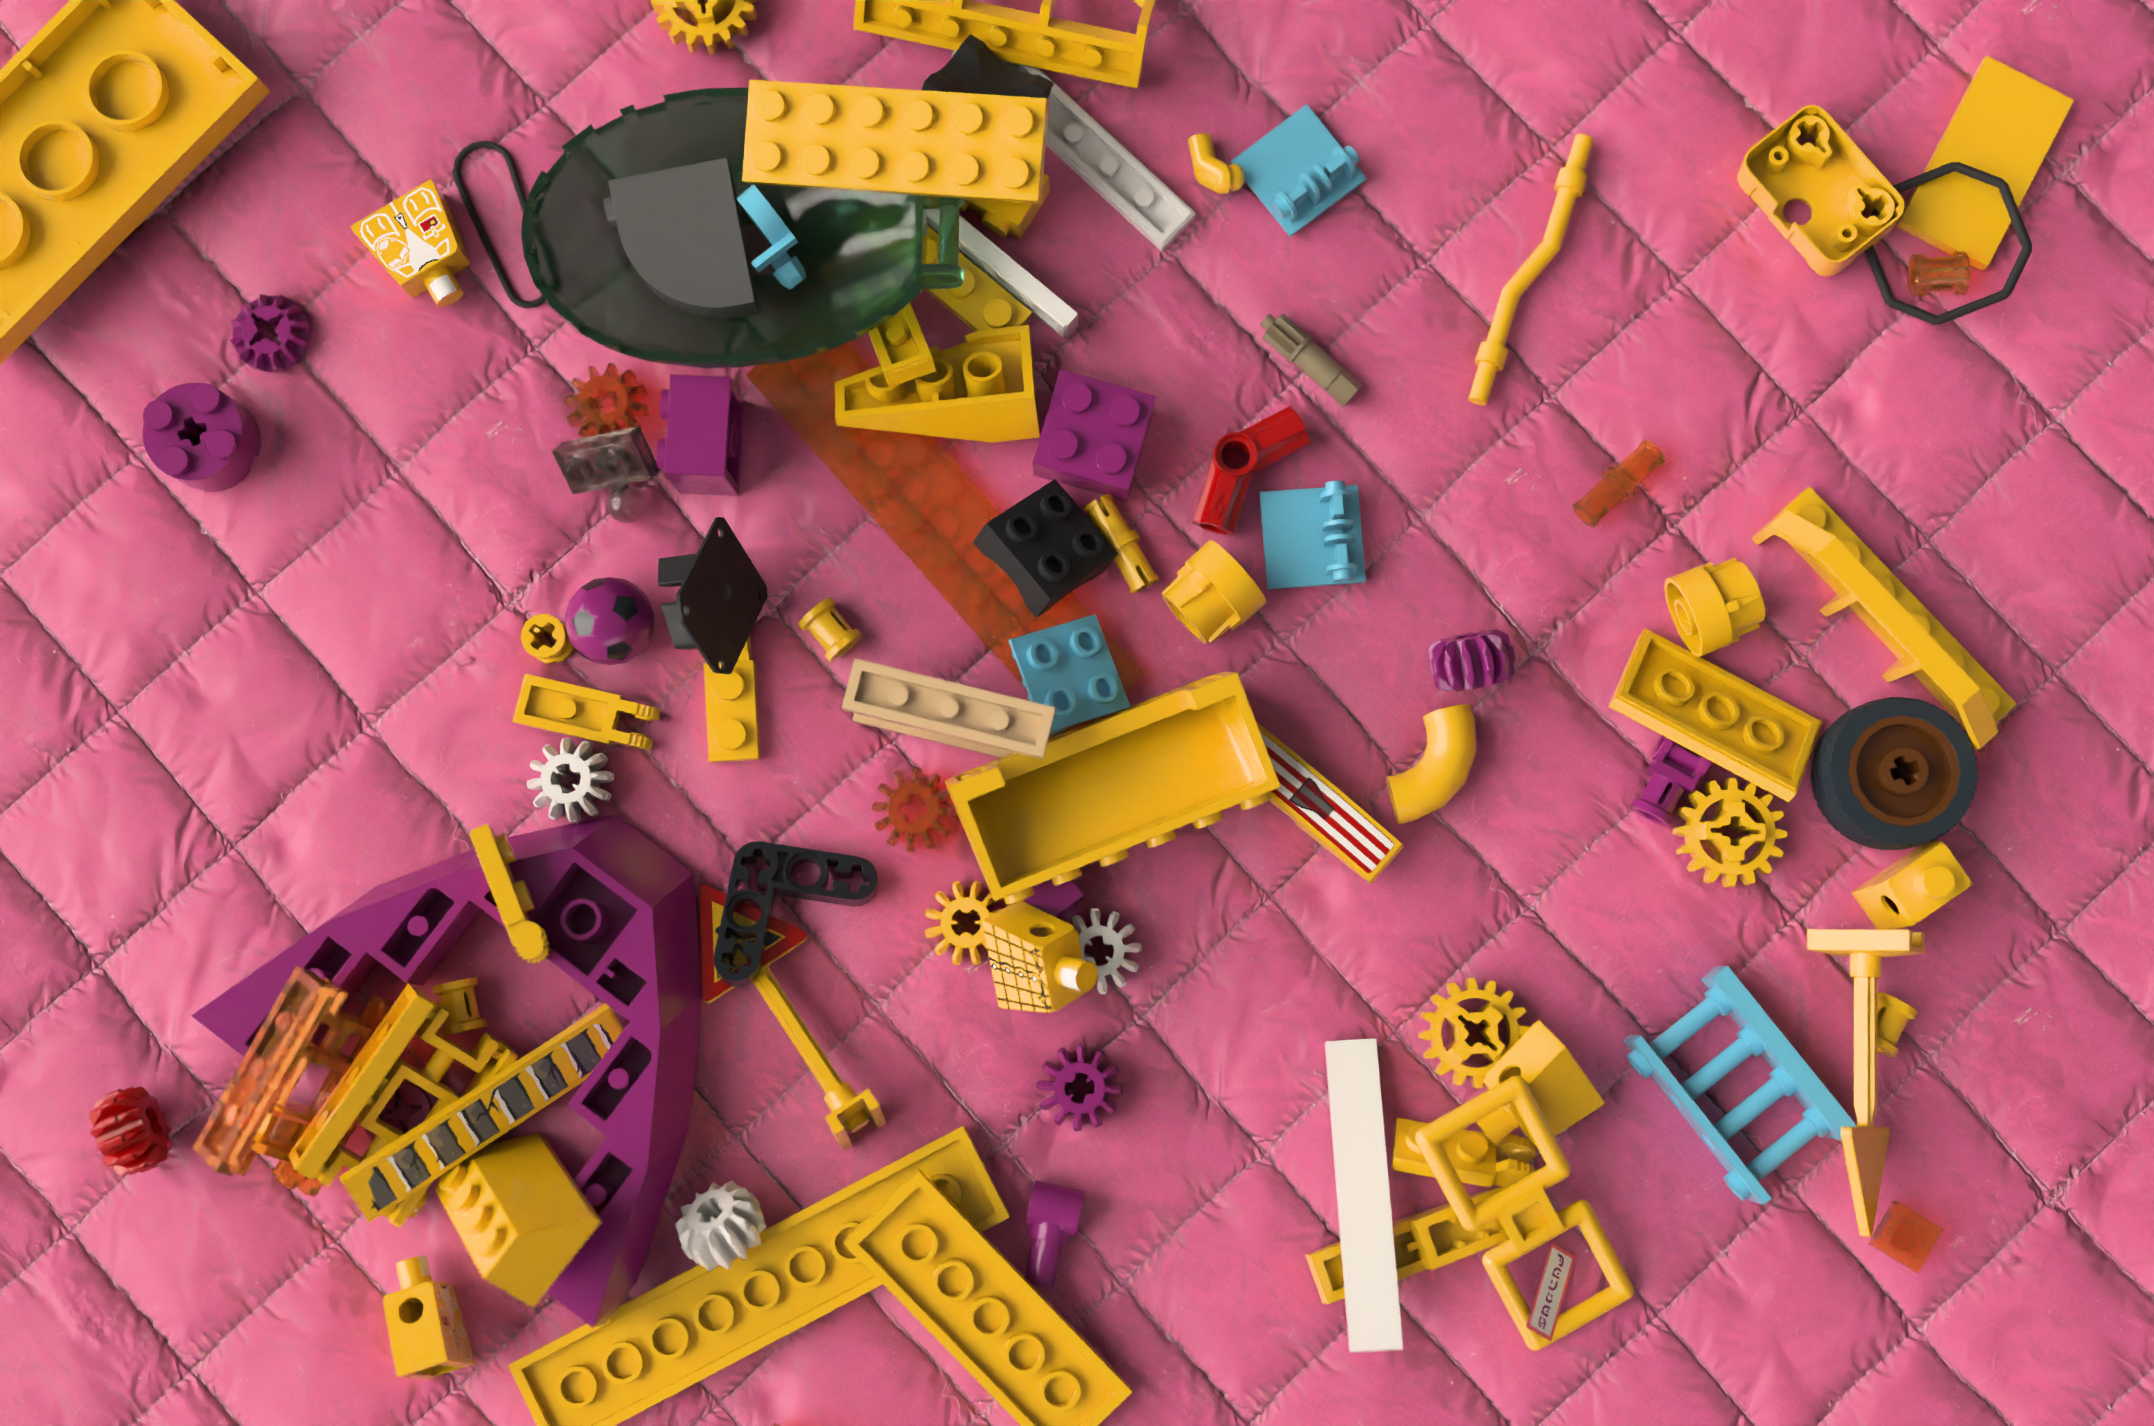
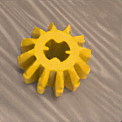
M956 881L952 884L956 897L952 902L941 891L935 894L937 901L946 907L943 913L935 909H926L925 916L930 919L941 920V926L928 928L925 930V935L927 938L945 936V939L934 950L939 956L945 954L952 945L956 946L952 956L953 964L961 965L965 949H969L973 964L980 965L982 957L978 947L983 945L988 951L982 920L1002 909L993 912L989 911V908L997 902L992 898L991 893L982 902L979 901L982 891L981 882L974 881L971 886L970 896L965 897L961 882ZM962 911L970 915L976 911L979 914L981 920L975 921V924L979 925L980 929L975 935L964 932L959 936L956 933L954 926H958L959 923L954 921L959 912Z

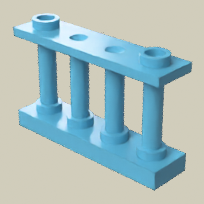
M1716 966L1701 978L1702 982L1709 989L1704 993L1706 999L1649 1044L1641 1035H1629L1623 1040L1631 1050L1626 1057L1640 1076L1644 1079L1651 1076L1726 1169L1728 1173L1723 1176V1179L1732 1192L1742 1201L1749 1198L1752 1202L1765 1205L1772 1198L1759 1183L1764 1177L1816 1135L1821 1138L1826 1135L1830 1139L1842 1141L1841 1127L1857 1125L1729 966ZM1720 1014L1725 1017L1729 1014L1741 1029L1736 1033L1738 1039L1680 1084L1662 1060ZM1761 1054L1773 1069L1769 1073L1771 1079L1713 1125L1694 1100L1750 1055L1757 1057ZM1783 1095L1787 1097L1794 1095L1805 1108V1111L1801 1114L1803 1120L1745 1166L1726 1141Z

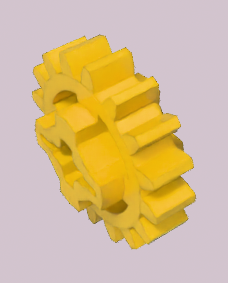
M651 0V4L655 13L660 14L656 19L661 30H670L669 36L672 43L677 45L686 38V44L691 53H695L700 43L706 44L710 54H715L716 42L723 41L730 49L734 47L732 34L736 32L745 37L748 35L749 32L744 19L756 20L757 13L755 7L750 3L758 0H707L705 14L701 7L703 0ZM691 19L698 24V27L689 25L682 20Z
M1728 778L1724 781L1723 790L1714 780L1705 784L1707 796L1697 790L1688 795L1693 808L1682 807L1677 810V814L1686 820L1684 826L1674 828L1673 834L1685 837L1686 844L1677 848L1676 852L1677 855L1690 853L1693 859L1686 868L1689 872L1704 868L1703 882L1707 884L1714 883L1719 875H1721L1723 887L1730 888L1735 887L1737 875L1744 885L1755 883L1753 870L1762 875L1773 871L1767 858H1780L1783 856L1784 852L1774 846V843L1777 839L1787 837V831L1775 829L1774 822L1780 820L1784 813L1783 811H1769L1767 806L1773 799L1770 793L1757 798L1754 796L1756 792L1755 784L1751 782L1746 783L1741 790H1738L1736 778ZM1719 800V805L1715 806V815L1709 821L1700 822L1705 810ZM1745 806L1755 814L1759 823H1755L1745 812ZM1729 825L1730 829L1738 830V833H1748V835L1730 840L1728 836H1722L1721 833H1712L1711 831ZM1700 842H1704L1715 853V861L1707 855ZM1752 844H1759L1754 856L1741 865V861L1745 860V850Z
M1466 978L1463 991L1454 982L1446 984L1449 995L1446 999L1438 994H1433L1430 997L1432 1003L1437 1008L1434 1013L1421 1012L1420 1017L1430 1023V1029L1419 1032L1418 1038L1431 1041L1432 1047L1428 1048L1423 1053L1425 1059L1438 1057L1440 1062L1435 1069L1436 1074L1442 1076L1451 1069L1454 1071L1452 1084L1461 1086L1466 1076H1470L1473 1088H1482L1484 1076L1519 1040V1036H1523L1530 1027L1518 1026L1517 1019L1526 1010L1524 1007L1510 1008L1508 1004L1514 995L1512 991L1506 990L1497 996L1495 995V981L1487 980L1482 990H1478L1475 978ZM1470 998L1481 999L1487 1002L1477 1012H1467L1463 1007L1457 1005L1460 1001ZM1502 1019L1505 1021L1507 1030L1505 1045L1499 1041L1498 1023ZM1443 1020L1450 1025L1451 1042L1446 1047H1444L1441 1037ZM1461 1021H1466L1470 1024L1481 1022L1483 1026L1480 1029V1034L1484 1038L1483 1041L1488 1045L1472 1041L1466 1043L1465 1039L1469 1033ZM1471 1054H1482L1491 1061L1480 1067H1467L1461 1064Z

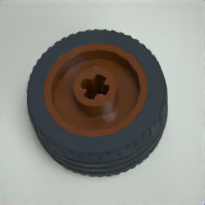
M1902 697L1882 698L1847 711L1834 721L1823 734L1811 763L1813 764L1810 770L1811 788L1814 793V799L1818 803L1817 806L1822 812L1821 814L1826 817L1827 822L1836 831H1839L1841 835L1869 848L1901 850L1921 846L1940 838L1958 824L1971 805V800L1974 799V793L1977 788V760L1974 756L1975 751L1970 744L1971 741L1967 738L1965 731L1960 728V725L1954 721L1953 717L1946 714L1947 712L1918 699ZM1890 769L1895 773V780L1891 776Z

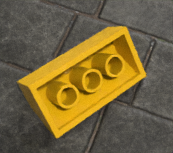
M539 1133L486 1145L442 1174L435 1189L483 1279L532 1308L537 1305L601 1222L546 1138Z

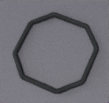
M1950 162L1896 184L1893 187L1898 193H1902L1954 171L1997 187L2022 246V250L2001 291L1940 315H1935L1895 299L1874 246L1872 245L1865 250L1884 302L1890 308L1931 324H1943L2007 299L2012 294L2032 252V242L2008 183L2000 177L1960 162ZM1874 208L1871 216L1874 215L1878 218L1880 213Z

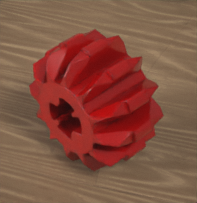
M131 1086L124 1090L120 1088L106 1094L105 1098L95 1102L94 1110L90 1112L89 1118L93 1125L90 1134L96 1139V1150L101 1151L104 1156V1162L108 1167L113 1166L114 1171L120 1176L132 1175L138 1172L144 1173L157 1167L158 1163L167 1160L168 1151L172 1149V1141L168 1136L171 1128L166 1124L165 1112H161L157 1099L154 1096H149L146 1089L142 1086L137 1088Z

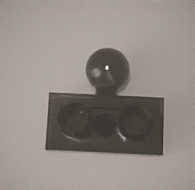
M640 426L561 442L552 451L572 494L608 488L610 493L607 498V509L615 520L621 523H633L643 516L647 506L645 495L638 487L630 483L651 480L660 469Z

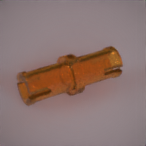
M1643 440L1616 467L1609 466L1601 474L1602 480L1572 505L1578 518L1587 526L1594 528L1621 501L1628 502L1637 494L1636 487L1658 467L1666 463L1661 450L1652 442Z

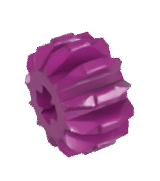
M1497 629L1453 635V637L1440 639L1429 647L1430 660H1428L1430 674L1433 675L1435 686L1445 692H1460L1490 687L1493 684L1509 680L1515 674L1513 662L1516 660L1513 646H1510L1508 634Z
M1078 1044L1076 1050L1077 1061L1072 1063L1067 1050L1060 1048L1057 1051L1058 1057L1065 1067L1060 1070L1049 1061H1045L1042 1066L1047 1073L1056 1076L1055 1082L1047 1080L1037 1082L1038 1090H1054L1055 1096L1041 1102V1108L1048 1110L1059 1103L1062 1108L1054 1118V1123L1059 1126L1065 1121L1068 1112L1075 1113L1073 1121L1074 1131L1082 1130V1114L1089 1113L1091 1122L1095 1127L1101 1126L1102 1119L1095 1108L1100 1105L1112 1114L1117 1110V1106L1113 1102L1103 1098L1104 1094L1117 1095L1123 1093L1122 1085L1105 1084L1104 1079L1112 1077L1119 1072L1118 1066L1116 1064L1110 1065L1100 1072L1097 1067L1104 1060L1106 1053L1099 1049L1095 1053L1091 1064L1085 1062L1087 1052L1085 1044ZM1076 1073L1087 1074L1086 1082L1093 1080L1095 1086L1094 1092L1086 1093L1084 1101L1080 1102L1071 1099L1074 1095L1073 1092L1067 1094L1065 1090V1083L1073 1082Z

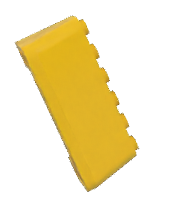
M1219 672L1132 705L1127 709L1117 711L1048 739L1044 759L1013 752L945 780L992 898L995 901L1004 898L1006 905L1035 894L1032 886L1049 879L1052 880L1054 886L1076 879L1082 875L1080 867L1099 860L1101 867L1119 862L1129 856L1127 848L1146 841L1148 848L1171 841L1177 837L1175 829L1192 822L1195 829L1216 823L1224 818L1222 810L1240 804L1242 810L1261 805L1270 800L1268 792L1281 787L1237 672Z

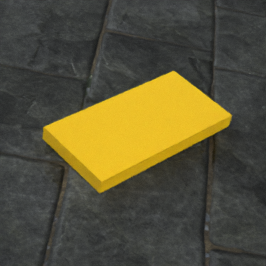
M1986 56L1975 72L1923 173L1950 162L1963 163L2006 181L2018 208L2074 100ZM1954 171L1915 187L1895 226L1983 271L1988 267L2011 223V219L1997 187Z
M1646 628L1637 638L1608 706L1787 802L1797 794L1822 721L1713 663L1694 656L1690 651Z

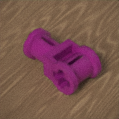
M1661 735L1653 751L1652 760L1645 772L1652 777L1640 799H1633L1630 808L1656 824L1671 827L1674 821L1671 814L1681 795L1694 790L1697 782L1704 776L1712 761Z

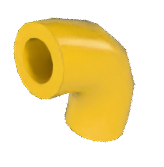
M1471 704L1450 706L1422 716L1427 735V746L1423 757L1414 767L1398 774L1386 776L1388 793L1398 824L1415 821L1443 808L1466 783L1477 753L1475 718Z

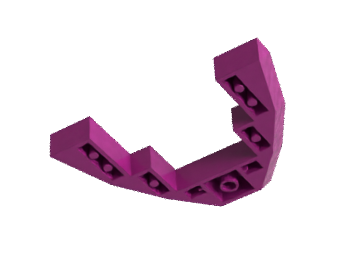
M616 814L508 837L516 857V861L508 865L515 883L524 880L535 908L527 911L531 922L540 925L546 932L548 937L546 942L550 943L549 948L551 949L548 953L550 956L546 958L630 1021L566 1105L607 1136L574 1180L601 1222L547 1290V1293L592 1328L606 1324L636 1284L691 1124L702 1002L694 873ZM475 848L374 887L242 978L191 1016L269 1077L290 1079L379 962L406 983L423 986L481 910H484L505 926Z

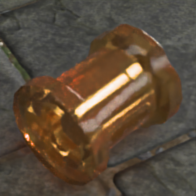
M1956 251L1949 257H1926L1925 254H1912L1909 259L1907 279L1911 296L1919 297L1924 296L1926 292L1951 291L1955 296L1965 295L1969 288L1971 276L1969 257L1965 251Z

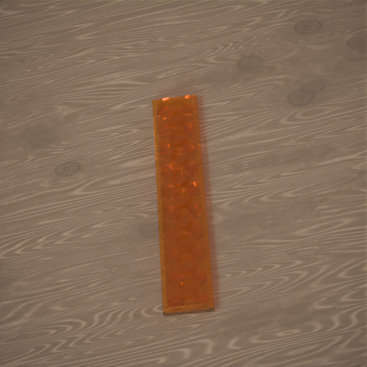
M819 311L751 369L746 376L1027 692L1026 687L1022 684L1023 679L1016 660L1012 657L1013 652L1008 640L1091 616L1092 614L1072 592L1036 618L1025 605L1018 588L1007 573L994 561L984 556L973 543L985 524L1001 513L932 436L837 426L835 420V382L871 368ZM1099 623L1126 692L1144 676V672ZM1095 719L1067 727L1063 733L1092 722Z

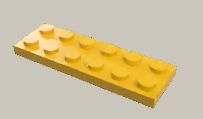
M749 80L742 181L747 184L1041 204L1049 101L1047 98Z
M920 1168L844 1240V1245L1021 1426H1098L1132 1393L1131 1386Z

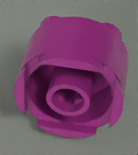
M185 383L177 385L165 391L156 400L148 403L144 409L143 443L150 460L162 472L189 487L206 492L223 491L234 487L246 478L251 471L249 468L255 455H259L261 436L254 417L241 404L211 384Z

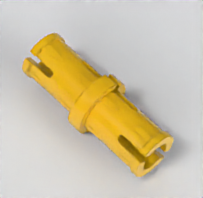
M1111 494L1103 495L1100 497L1101 502L1098 503L1097 500H1094L1083 510L1096 528L1118 552L1114 561L1133 595L1141 592L1143 586L1148 588L1160 578L1155 574L1137 542L1141 538L1136 530L1130 531Z

